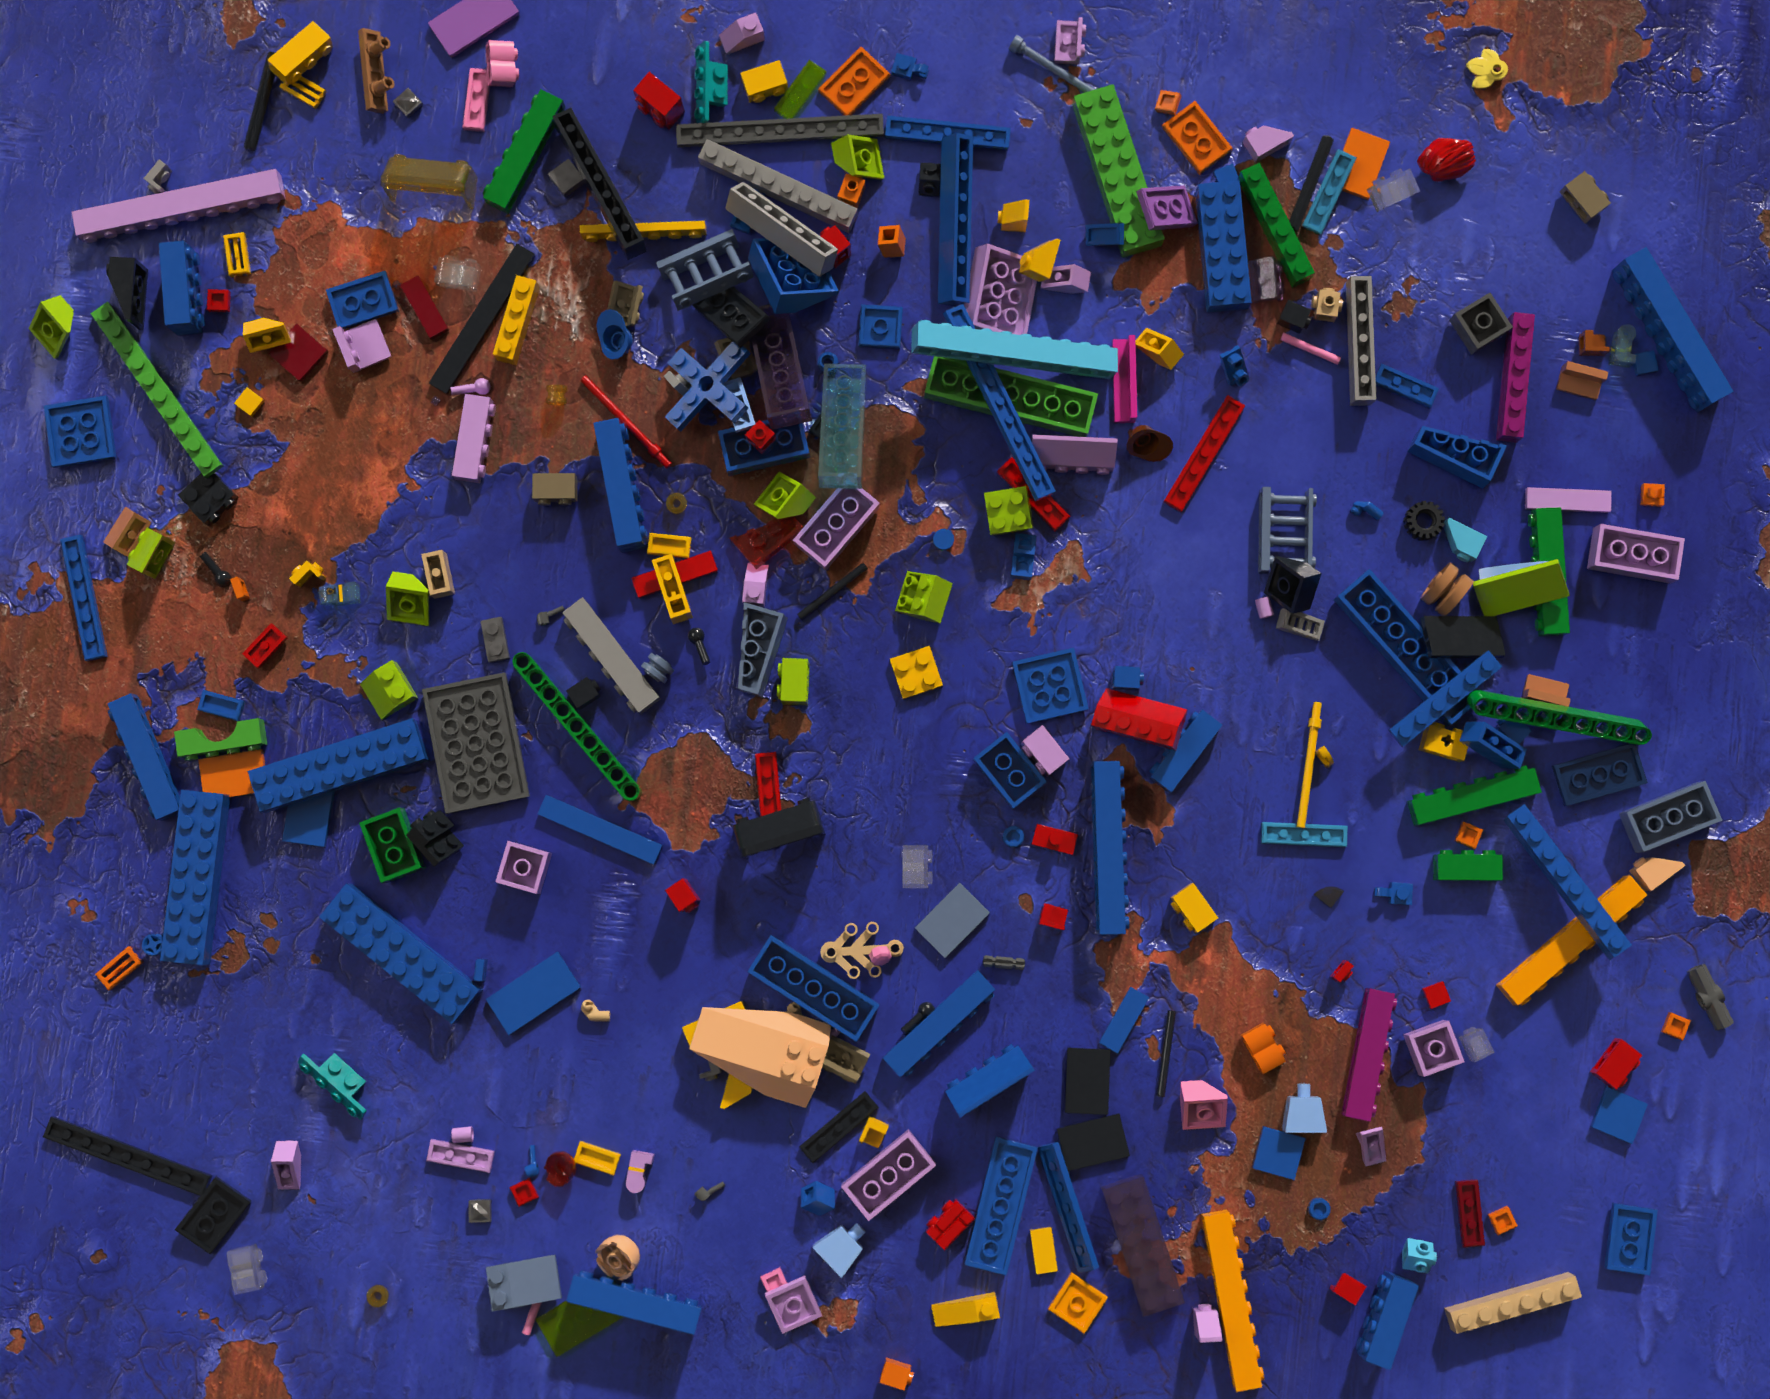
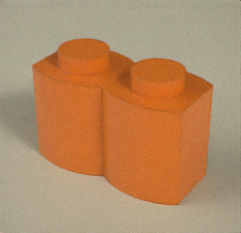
M1261 1023L1240 1035L1262 1074L1286 1062L1284 1059L1286 1052L1281 1044L1277 1045L1273 1038L1276 1037V1034L1270 1025L1266 1026L1265 1023Z

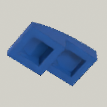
M1015 534L1010 578L1032 579L1036 535Z

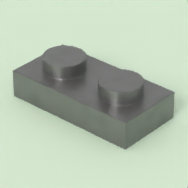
M496 617L480 621L488 662L510 659L503 618Z

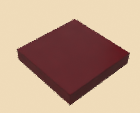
M296 323L288 332L291 343L274 347L269 352V355L297 380L302 382L329 351Z

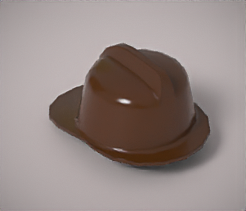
M1140 425L1128 430L1129 436L1126 448L1129 454L1152 462L1161 461L1171 454L1173 441L1166 434L1155 431L1148 425Z

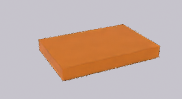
M860 47L818 89V92L843 116L853 115L891 77V74L864 48Z
M1196 101L1162 125L1164 131L1199 175L1233 150L1232 146Z
M1351 127L1342 151L1357 158L1341 191L1369 200L1390 141Z
M263 750L198 759L202 791L228 794L229 797L254 794L247 771L265 766Z

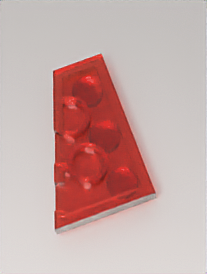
M794 516L781 519L776 518L767 522L762 527L749 529L747 533L740 536L735 535L729 539L751 565L758 569L789 544L803 529V526Z

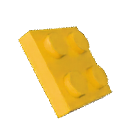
M930 646L890 659L903 699L943 686Z

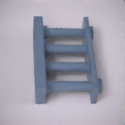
M732 229L656 262L663 280L670 278L677 294L672 295L678 311L754 277L749 262L741 264L734 250L739 248ZM727 253L734 268L723 273L716 257ZM708 261L715 277L703 281L696 266ZM689 270L696 285L684 290L678 274Z
M1262 487L1259 490L1258 573L1267 574L1270 571L1274 561L1273 555H1270V547H1273V545L1305 546L1304 558L1288 559L1306 562L1315 568L1316 558L1312 557L1313 507H1316L1317 496L1313 494V488H1309L1305 492V496L1274 495V493H1271V487ZM1274 504L1305 505V517L1274 516V514H1271V506ZM1274 524L1305 525V538L1274 537V535H1270V527Z

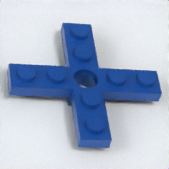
M731 342L706 370L686 351L680 348L668 361V364L687 380L692 387L668 412L665 418L681 432L704 405L710 401L735 424L749 408L723 384L751 353L744 346L739 348L735 343ZM713 383L712 388L706 391L707 386Z

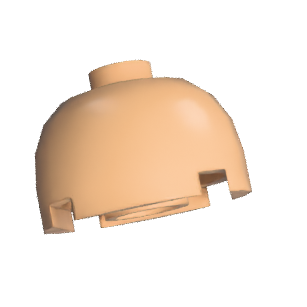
M624 1235L608 1237L596 1249L598 1254L596 1262L598 1266L611 1278L615 1275L620 1277L618 1280L628 1279L639 1265V1249L630 1238Z

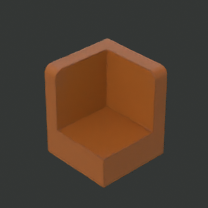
M1584 330L1579 335V356H1605L1610 352V347H1605V335L1594 334L1593 330Z

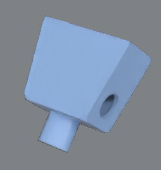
M1297 1084V1096H1287L1282 1131L1285 1133H1327L1321 1098L1310 1096V1084Z
M858 1223L849 1231L843 1225H840L813 1245V1249L842 1278L863 1249V1246L857 1240L866 1231Z

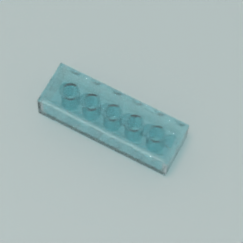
M824 364L818 469L819 488L862 489L867 386L866 364Z

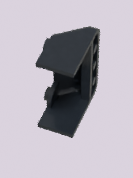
M805 798L797 801L798 805L751 820L748 817L736 820L737 824L733 825L741 858L748 859V856L819 834L822 836L826 835L816 801H810V798Z

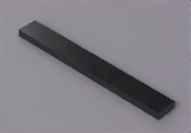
M519 244L515 245L429 381L430 385L447 395L449 394L450 387L454 386L510 297L516 275H524L535 257L534 253Z
M54 1116L50 1117L43 1138L199 1196L208 1187L213 1176Z

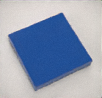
M861 304L859 347L900 349L903 307Z
M1605 1087L1590 1127L1633 1144L1648 1104Z
M1262 1126L1252 1168L1295 1180L1305 1138Z

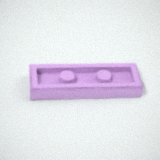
M431 1139L426 1161L490 1173L495 1151Z

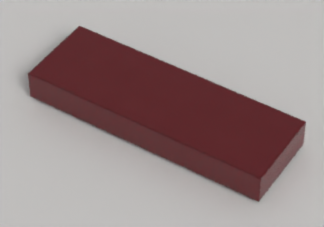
M419 275L400 285L431 340L449 330Z
M1478 1180L1455 1181L1462 1247L1485 1246Z

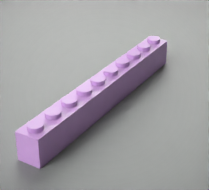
M277 169L72 211L76 236L82 241L90 243L102 237L114 238L117 237V234L121 233L134 234L140 229L153 230L158 228L159 225H176L178 221H195L202 216L214 217L218 216L221 212H237L240 208H257L260 204L264 203L276 204L280 200L286 199L281 174Z

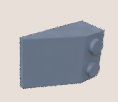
M556 1254L486 1267L492 1311L562 1298Z

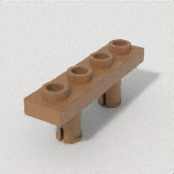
M362 28L358 30L366 110L384 114L388 111L386 91L394 87L393 79L385 77L382 54L384 50L390 48V41L386 37H381L379 31Z

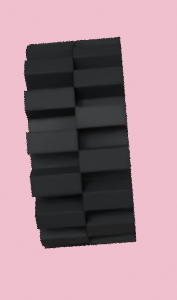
M1422 501L1409 508L1403 521L1406 523L1404 528L1408 529V535L1412 534V538H1419V541H1423L1425 539L1430 540L1439 534L1444 527L1443 521L1445 520V516L1442 517L1444 512L1438 509L1440 506L1437 504L1433 505L1431 501L1428 503ZM1426 513L1431 517L1432 524L1429 528L1424 529L1418 526L1416 519L1419 514Z

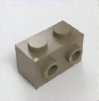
M1585 171L1566 184L1560 191L1561 195L1585 224L1611 204L1608 195L1598 188L1595 179Z
M533 473L532 499L538 502V505L543 506L551 505V502H559V505H572V502H577L578 477L575 473Z

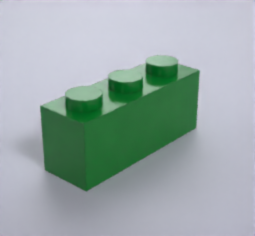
M1440 850V854L1433 855V880L1501 881L1503 880L1502 855H1495V850H1482V854H1474V850H1461V854H1453V850Z

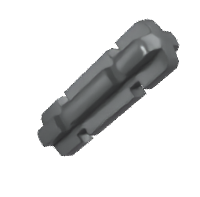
M985 955L983 957V966L1024 970L1025 959L999 956L993 958V956Z

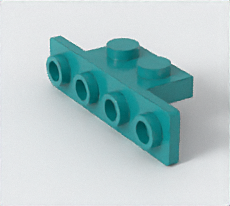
M704 41L696 47L694 54L696 59L694 73L696 79V89L694 92L696 99L694 117L696 123H707L709 121V104L720 107L728 105V65L709 61V41Z
M335 1053L320 1067L305 1054L300 1056L298 1061L299 1068L305 1074H310L320 1088L328 1090L334 1101L342 1103L352 1117H357L361 1120L365 1116L366 1109L352 1097L366 1082Z

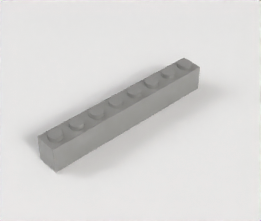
M706 139L698 156L701 165L739 183L745 182L761 193L763 192L767 196L827 224L836 225L838 229L850 233L858 216L857 208L709 139Z

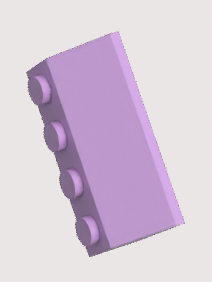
M1032 435L1031 442L1045 470L1055 469V472L1058 473L1076 470V473L1079 474L1097 471V474L1107 475L1109 472H1113L1115 468L1118 441L1116 438Z

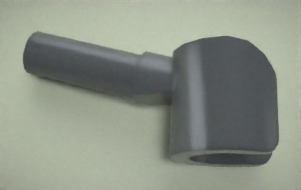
M563 605L552 611L540 612L537 615L538 625L549 624L548 617L564 611Z
M721 1182L708 1191L702 1186L695 1192V1196L699 1200L704 1201L711 1194L725 1187V1184Z

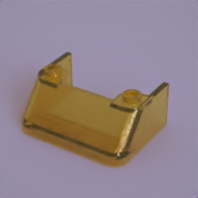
M394 154L393 157L388 159L381 176L380 185L393 202H396L397 190L462 196L469 209H474L477 176L473 168L466 161L457 160L454 163L423 160Z

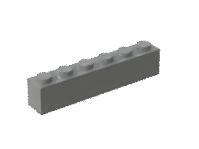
M745 182L730 189L725 209L735 217L739 218L819 277L833 269L838 252L835 246Z
M1351 276L1346 282L1350 406L1372 405L1376 401L1372 276Z
M583 597L562 612L566 617L563 621L570 630L573 627L578 632L576 638L583 646L588 645L591 649L589 652L591 658L595 663L600 661L604 666L601 671L608 679L613 678L616 682L614 688L621 696L623 694L626 695L629 699L627 705L633 712L638 711L642 714L661 700Z

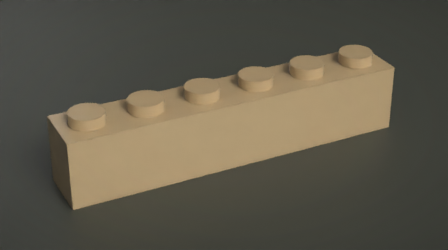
M1566 1272L1444 1309L1450 1329L1458 1334L1575 1300L1582 1296L1576 1276Z

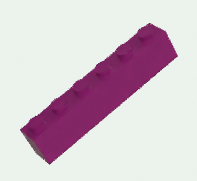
M1514 312L1508 318L1513 328L1506 334L1496 440L1517 443L1524 437L1535 314Z
M1365 988L1341 1115L1371 1122V1117H1374L1376 1114L1374 1101L1375 1096L1379 1095L1381 1084L1378 1083L1379 1075H1382L1384 1072L1385 1063L1382 1060L1389 1046V1041H1386L1388 1032H1391L1393 1020L1390 1018L1392 1011H1395L1397 1005L1394 993Z

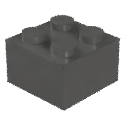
M1491 293L1486 294L1458 311L1449 319L1471 355L1507 334L1513 328Z

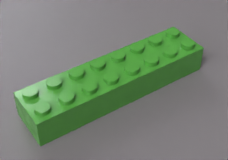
M1114 84L1075 95L1072 106L1111 224L1124 223V245H1118L1122 258L1162 246L1164 241L1162 230L1149 231L1136 191L1148 187Z
M934 356L924 398L992 415L966 360ZM995 368L1022 423L1076 437H1087L1098 393Z

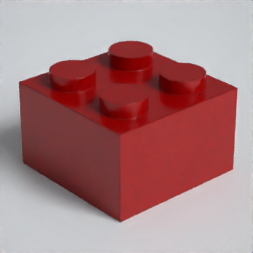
M650 72L633 90L635 101L638 105L637 108L643 114L651 115L653 121L661 128L664 126L670 130L685 112L681 97Z

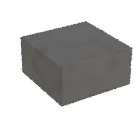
M569 159L548 173L550 179L564 197H567L585 183L581 174Z

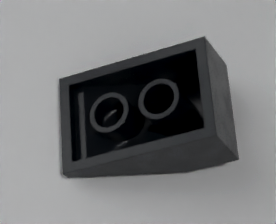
M110 257L109 263L106 266V273L126 320L137 329L144 330L148 269L136 258Z

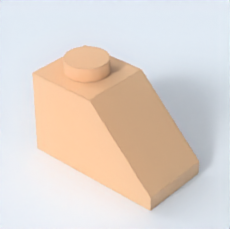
M1641 857L1633 863L1634 867L1629 871L1644 891H1652L1682 869L1685 864L1679 861Z

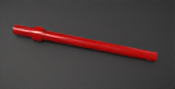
M586 375L581 378L580 381L616 418H619L621 423L625 424V427L648 450L647 453L653 459L656 458L666 469L672 465V462L662 453V449L657 444H653Z

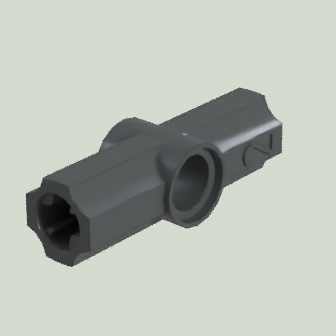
M1706 964L1689 969L1687 974L1697 992L1695 993L1697 1002L1706 1011L1714 1029L1718 1031L1731 1026L1734 1022L1724 1003L1725 996L1721 988L1714 983Z

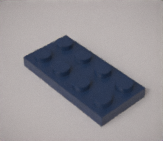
M1632 743L1552 766L1564 807L1648 783L1636 744Z

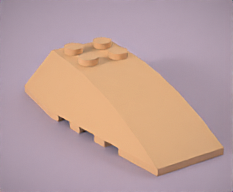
M702 1007L689 1049L763 1095L806 1108L816 1088L827 1053L831 1025L792 1012Z

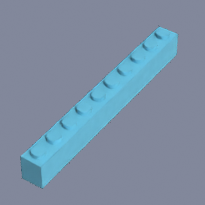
M929 320L918 321L912 328L911 353L1104 379H1111L1118 372V348H1111L1109 345L1097 346L1091 345L1089 342L1074 343L1068 339L1052 340L1050 337L1038 338L1032 337L1030 334L1016 335L1009 331L994 332L988 328L979 330L972 329L970 326L957 327L952 326L950 323L935 324Z

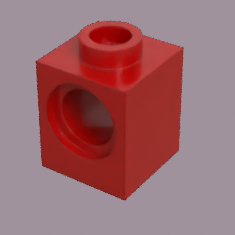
M760 419L745 434L746 440L761 454L776 440L775 433Z

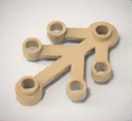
M875 922L867 924L866 930L851 947H842L847 939L858 931L854 923H849L845 926V931L835 942L830 941L822 946L820 953L824 961L839 964L851 979L859 977L860 969L849 964L842 956L851 955L869 971L871 977L876 978L880 976L881 968L878 965H874L864 954H870L871 950L878 946H887L891 955L898 957L903 953L904 947L899 940H891L886 945L863 946L872 935L878 932L879 926ZM870 924L876 925L877 930L875 932L868 930ZM850 925L855 927V932L852 934L847 932V928ZM893 944L899 946V951L896 953L891 951ZM829 948H833L835 950L834 956H829L827 954V950ZM873 967H877L879 969V973L877 975H873L871 973V969ZM852 968L858 971V974L854 977L849 973Z

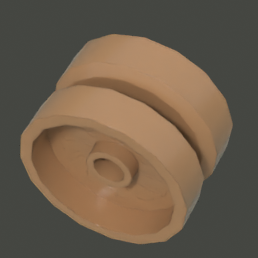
M1451 562L1435 575L1420 597L1428 605L1435 603L1440 598L1436 604L1435 611L1442 616H1446L1459 603L1474 582L1466 574L1461 575L1454 581L1459 569Z

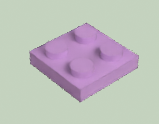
M805 1276L765 1293V1297L782 1334L822 1317L821 1310Z

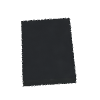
M1067 1047L1065 1113L1108 1115L1110 1049Z
M1119 1113L1056 1128L1068 1171L1130 1156Z
M215 1176L177 1225L175 1231L208 1254H211L250 1204L251 1200Z

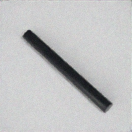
M861 563L797 614L799 618L804 620L868 569L867 566Z
M1167 1010L1156 1096L1165 1097L1176 1011Z

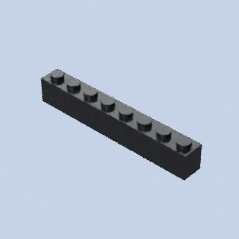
M572 108L552 116L556 131L627 260L647 252L641 233Z

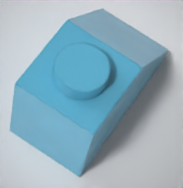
M1451 518L1446 519L1443 528L1452 553L1456 554L1457 558L1464 562H1472L1477 559L1487 536Z

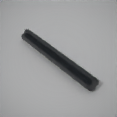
M271 51L267 53L244 142V148L249 151L256 150L275 77L267 61L275 54V52Z
M1323 135L1289 219L1294 231H1298L1332 147L1334 139L1329 135Z

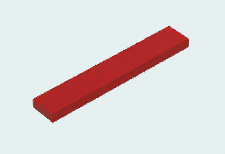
M1229 395L1226 396L1163 501L1165 504L1179 512L1183 511L1244 409V404Z

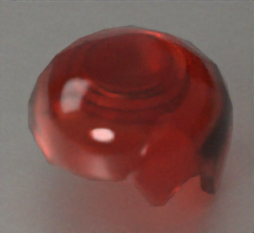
M556 1151L551 1154L544 1166V1169L548 1172L546 1180L555 1187H562L570 1182L577 1171L573 1157L565 1151Z

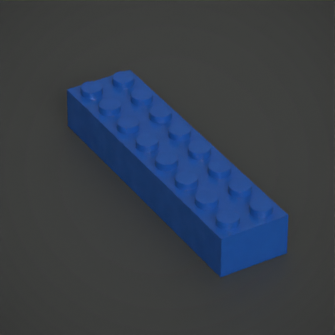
M1648 248L1641 249L1619 263L1612 270L1614 280L1623 288L1625 298L1632 303L1637 318L1642 320L1646 333L1656 343L1658 353L1665 358L1667 368L1676 376L1678 386L1682 391H1685L1690 406L1698 413L1734 392Z
M1370 569L1333 599L1423 701L1461 672L1450 658L1428 657L1422 627ZM1468 695L1439 717L1445 726L1452 725L1471 708L1467 703Z
M411 718L247 772L259 811L268 813L429 761L417 721Z
M1095 761L1090 764L1096 934H1126V929H1129V916H1125V908H1128L1129 900L1128 895H1124V886H1128V875L1124 873L1123 865H1127V852H1123V844L1126 843V830H1122V822L1126 820L1125 809H1121V801L1125 800V789L1121 787V780L1124 779V766H1120V761Z
M181 790L160 961L195 965H209L211 962L230 805L228 794Z
M346 883L319 916V918L451 1024H456L484 990L353 884Z

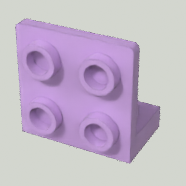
M376 319L344 331L341 326L332 329L347 367L353 373L391 358V353Z

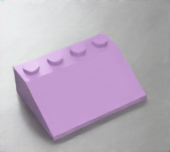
M990 244L975 248L970 273V303L964 305L975 329L988 328L994 332L1009 331L1016 335L1027 334L1037 281L1019 273L1022 255Z

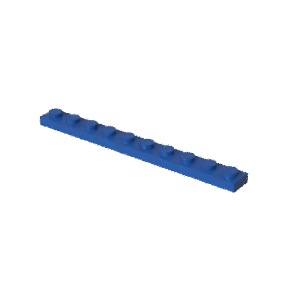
M964 304L946 310L943 313L947 323H950L952 326H970L972 329H975ZM966 360L1034 500L1038 501L1054 494L1056 490L994 365Z

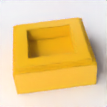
M246 387L234 404L253 417L265 400Z

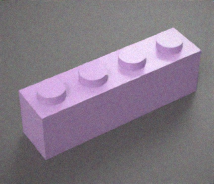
M465 394L452 477L455 480L480 483L481 478L485 476L486 466L483 465L484 458L488 457L489 454L487 439L492 435L490 421L491 416L494 417L496 405L493 404L494 402L490 397Z

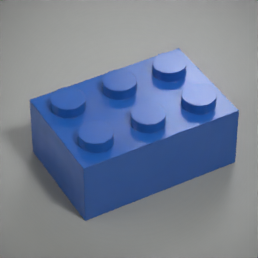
M1008 732L1004 733L973 758L975 764L1011 809H1014L1047 782Z

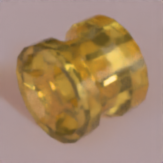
M546 386V391L548 392L546 404L555 406L567 404V399L565 398L566 386Z

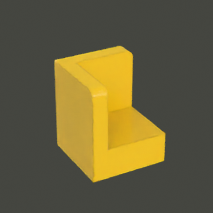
M869 1116L859 1142L879 1148L889 1124Z

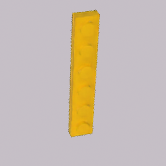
M705 221L635 223L642 237H648L651 240L660 239L663 236L679 239L681 236L700 238L702 235H707ZM608 224L580 225L581 237L588 242H596L598 239L617 241Z

